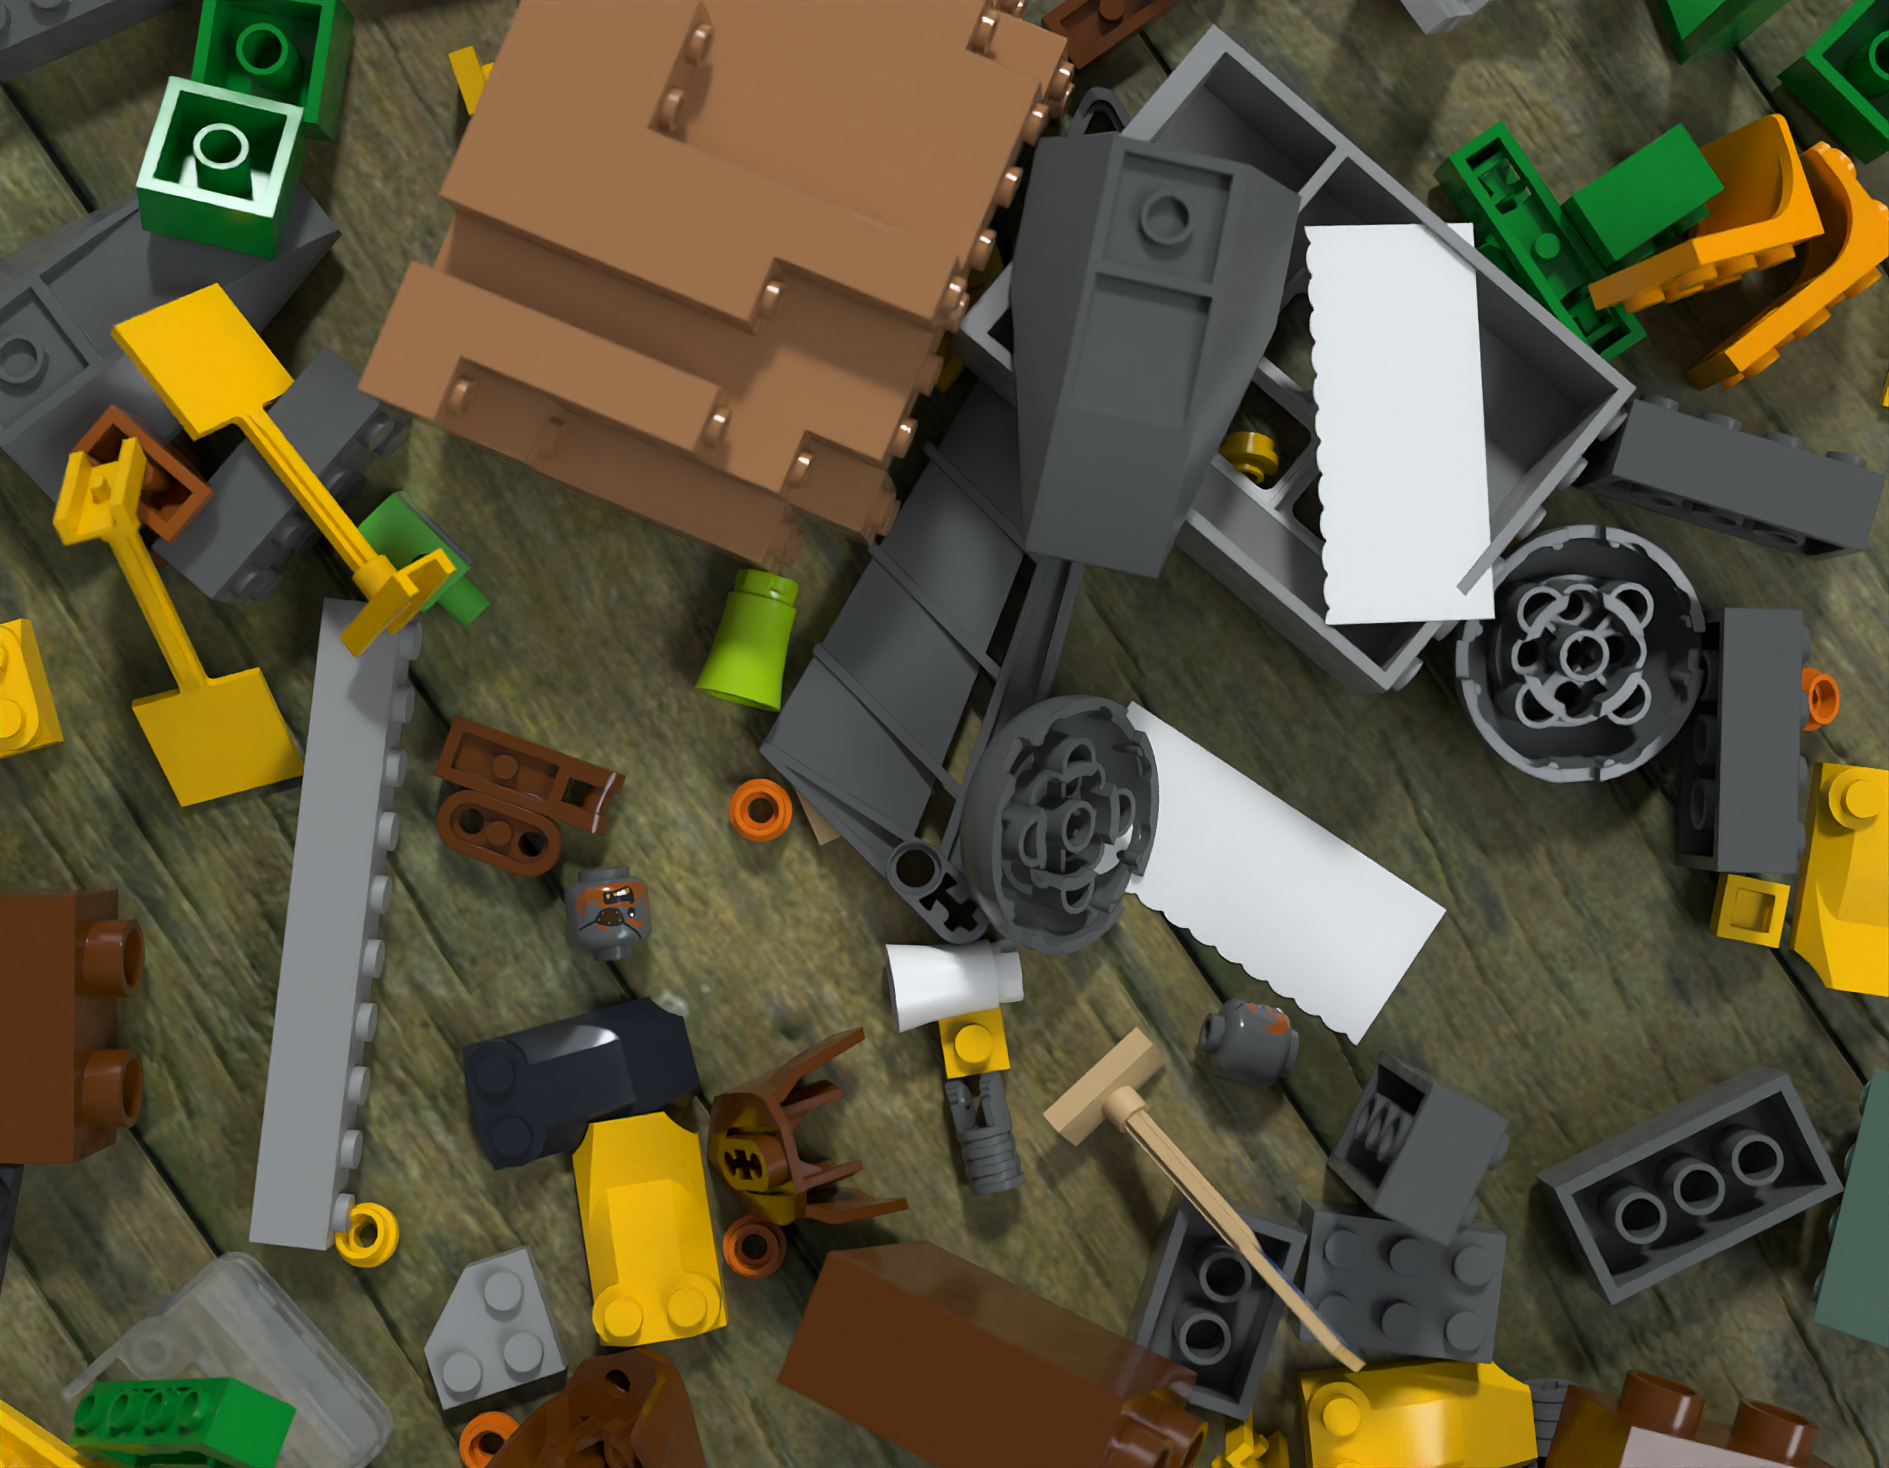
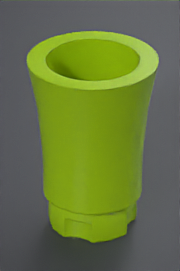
M750 568L738 570L734 591L728 592L722 619L709 656L693 688L695 691L750 708L780 712L783 672L789 637L796 614V609L793 608L799 588L798 583L761 570Z

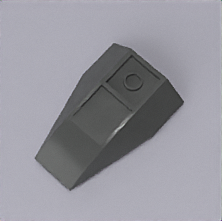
M1120 135L1038 138L1010 271L1023 552L1150 579L1158 577L1276 328L1302 198L1300 195L1249 164Z
M298 179L275 260L142 230L137 192L24 243L0 261V447L57 505L69 461L68 454L111 404L141 417L170 442L182 430L183 426L110 335L113 326L218 283L257 334L260 335L342 233Z

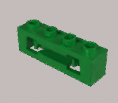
M1502 120L1449 155L1433 173L1466 223H1473V234L1480 245L1490 243L1503 255L1514 275V283L1607 363L1648 335L1633 313L1626 314L1623 304L1608 307L1611 311L1610 314L1606 308L1595 309L1588 289L1589 282L1595 283L1608 277V275ZM1510 164L1512 165V167L1514 168V170L1516 171V173H1517L1518 176L1520 177V180L1516 177V175L1514 174V172H1513L1512 169L1510 168ZM1526 186H1527V188L1529 189V191L1532 193L1530 196H1529V194L1527 193V191L1525 190Z
M233 1377L95 1382L92 1390L82 1398L75 1411V1429L68 1445L118 1468H274L297 1408Z

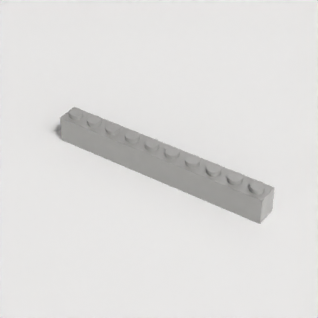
M324 597L248 1242L326 1251L336 1243L335 1232L348 1233L353 1223L350 1216L351 1210L355 1208V1195L347 1194L349 1170L357 1168L363 1145L362 1131L354 1130L357 1105L363 1106L365 1104L370 1085L369 1067H362L365 1041L371 1042L374 1037L378 1016L377 1005L369 1003L372 978H379L381 975L385 957L384 940L377 939L379 915L387 914L392 897V878L384 876L387 850L394 851L400 829L399 814L392 812L394 787H402L407 769V752L405 749H399L402 723L409 724L411 721L415 700L414 687L407 685L409 660H417L422 641L421 623L414 622L413 617L401 631L393 636L385 629L364 653L354 658L339 636L369 602Z

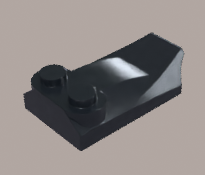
M650 995L469 1043L462 1047L466 1085L481 1141L494 1170L507 1167H522L536 1159L577 1149L585 1138L589 1123L663 1111L673 1122L681 1120L688 1104L703 1090L683 1016L670 1013L659 1007L651 1000Z

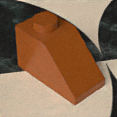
M111 404L68 456L70 457L72 453L84 451L92 468L119 461L123 440L137 437L147 462L136 515L165 541L173 544L216 492L191 461L141 417Z

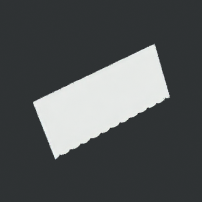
M1473 223L1447 224L1474 247ZM1423 224L1305 226V233L1310 241V246L1306 253L1308 270L1312 274L1308 285V297L1311 305L1314 307L1310 317V332L1316 342L1311 355L1312 366L1317 373V378L1313 385V395L1319 407L1315 417V430L1318 438L1321 440L1317 449V465L1322 472L1318 493L1319 499L1324 506L1320 518V528L1326 540L1322 550V563L1325 571L1328 573L1323 591L1325 601L1329 606L1325 625L1495 619L1492 564L1466 596L1457 588L1459 582L1491 544L1476 271Z
M1132 701L1127 708L1129 711L1126 716L1135 730L1146 732L1155 756L1159 780V813L1154 844L1144 875L1141 877L1131 873L1125 892L1136 893L1144 905L1156 911H1163L1165 917L1172 924L1181 928H1189L1191 934L1199 942L1209 946H1216L1217 951L1230 962L1241 963L1245 971L1252 977L1262 981L1267 980L1276 993L1283 997L1294 998L1296 1004L1303 1011L1311 1015L1321 1016L1325 1025L1336 1032L1346 1033L1350 1041L1357 1046L1446 912V909ZM1133 824L1126 834L1116 838L1114 846L1105 844L1102 859L1094 871L1103 874L1118 864L1120 860L1117 859L1116 853L1120 850H1127L1131 840Z

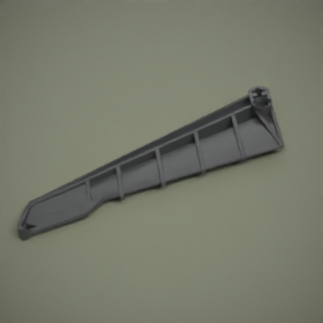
M1095 87L1091 88L1082 98L1064 137L1088 136L1084 135L1096 113L1101 112L1106 115L1115 131L1089 135H1120L1132 120L1115 93L1110 89ZM1019 227L1011 241L1012 261L1014 257ZM980 378L977 379L938 447L936 448L929 440L925 443L922 452L930 461L899 511L887 537H884L879 546L875 542H873L872 547L869 546L867 552L872 556L871 561L823 642L820 644L817 641L812 650L815 654L759 749V752L891 884L942 938L955 944L971 943L981 937L986 931L989 922L980 912L977 905L971 912L976 921L973 927L967 929L964 925L958 924L951 929L944 923L949 917V912L937 898L929 909L919 899L934 892L941 884L945 873H949L956 880V883L947 887L946 891L959 903L965 902L968 898L974 901L966 883L960 855V822L966 791L982 754L997 733L1025 709L1049 699L1085 568L1084 564L1023 552L1016 408ZM1023 555H1025L1036 568L1005 659L1000 668L986 654V650ZM981 666L996 682L962 784L960 785L942 767V763ZM936 779L957 798L939 850L931 843L914 836ZM914 849L926 852L932 858L935 866L931 880L918 887L905 884L897 873V862L900 856Z

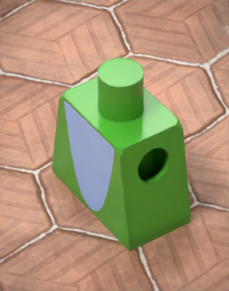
M405 491L393 492L357 527L378 556L384 554L397 571L418 561L422 554H430L439 548L442 549L457 568L420 609L423 613L437 602L465 629L491 603L465 576L475 565L473 560Z

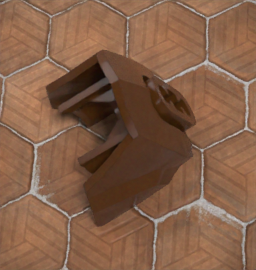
M863 1027L830 1035L793 1057L784 1065L714 1097L709 1122L706 1157L725 1187L746 1213L775 1225H787L804 1220L824 1226H832L909 1209L905 1197L874 1198L853 1187L815 1190L850 1178L858 1171L863 1170L861 1160L846 1162L837 1166L831 1158L809 1164L799 1160L793 1132L809 1110L844 1098L842 1088H838L828 1080H818L794 1089L792 1088L799 1078L865 1039Z
M638 1345L588 1357L581 1361L565 1389L539 1406L512 1433L484 1468H706L690 1399L679 1372L667 1356L644 1345ZM623 1373L628 1377L629 1381L625 1379Z

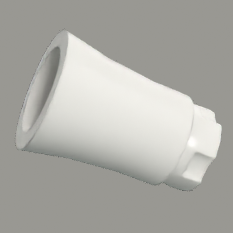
M981 939L967 944H885V964L889 994L898 1033L941 1019L971 1012L999 1008V1003L1023 1000L1024 994L1019 954L1015 942L1009 939L990 943L988 939Z

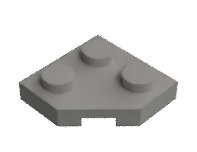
M530 1244L471 1262L465 1267L424 1347L443 1410L563 1371L569 1363Z

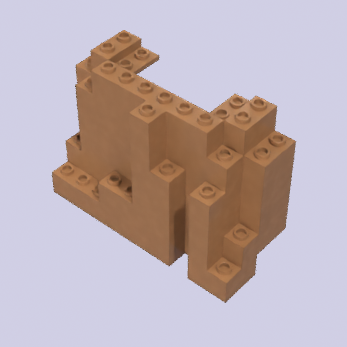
M521 0L439 193V196L456 212L433 268L411 260L357 389L394 412L472 444L501 463L761 571L778 575L782 564L789 567L792 566L805 535V531L797 528L801 518L872 547L877 533L887 537L901 504V501L895 499L896 488L887 473V468L894 456L901 459L904 458L912 442L918 421L909 416L919 393L929 396L938 380L944 358L935 354L945 330L956 333L964 318L970 300V295L965 293L968 275L972 267L982 271L990 256L997 233L988 228L997 206L1009 208L1013 201L1023 170L1017 168L1016 165L1024 144L1027 143L1035 146L1040 136L1044 137L1051 118L1061 122L1071 102L1075 89V84L1071 83L1075 65L1068 62V38L1023 21L1028 0Z

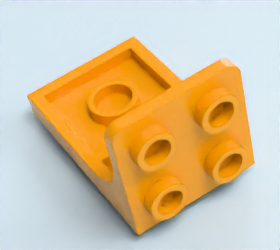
M1772 114L1764 116L1698 148L1725 187V189L1705 202L1712 213L1689 228L1688 241L1588 285L1596 310L1623 304L1626 314H1630L1656 305L1664 300L1666 303H1671L1703 290L1704 293L1712 292L1742 280L1741 274L1756 268V271H1761L1795 258L1794 246L1825 234L1787 121L1782 115Z
M1820 141L1799 155L1825 234L1805 242L1804 260L1799 274L1792 285L1781 296L1684 371L1685 375L1699 392L1719 382L1727 390L1743 378L1751 379L1780 357V354L1777 352L1779 348L1795 337L1799 340L1812 332L1831 316L1828 311L1830 308L1846 297L1848 300L1852 299L1882 276L1876 265L1889 256V209L1880 201L1871 199L1856 180L1857 173L1853 163L1840 150L1831 148L1827 143Z

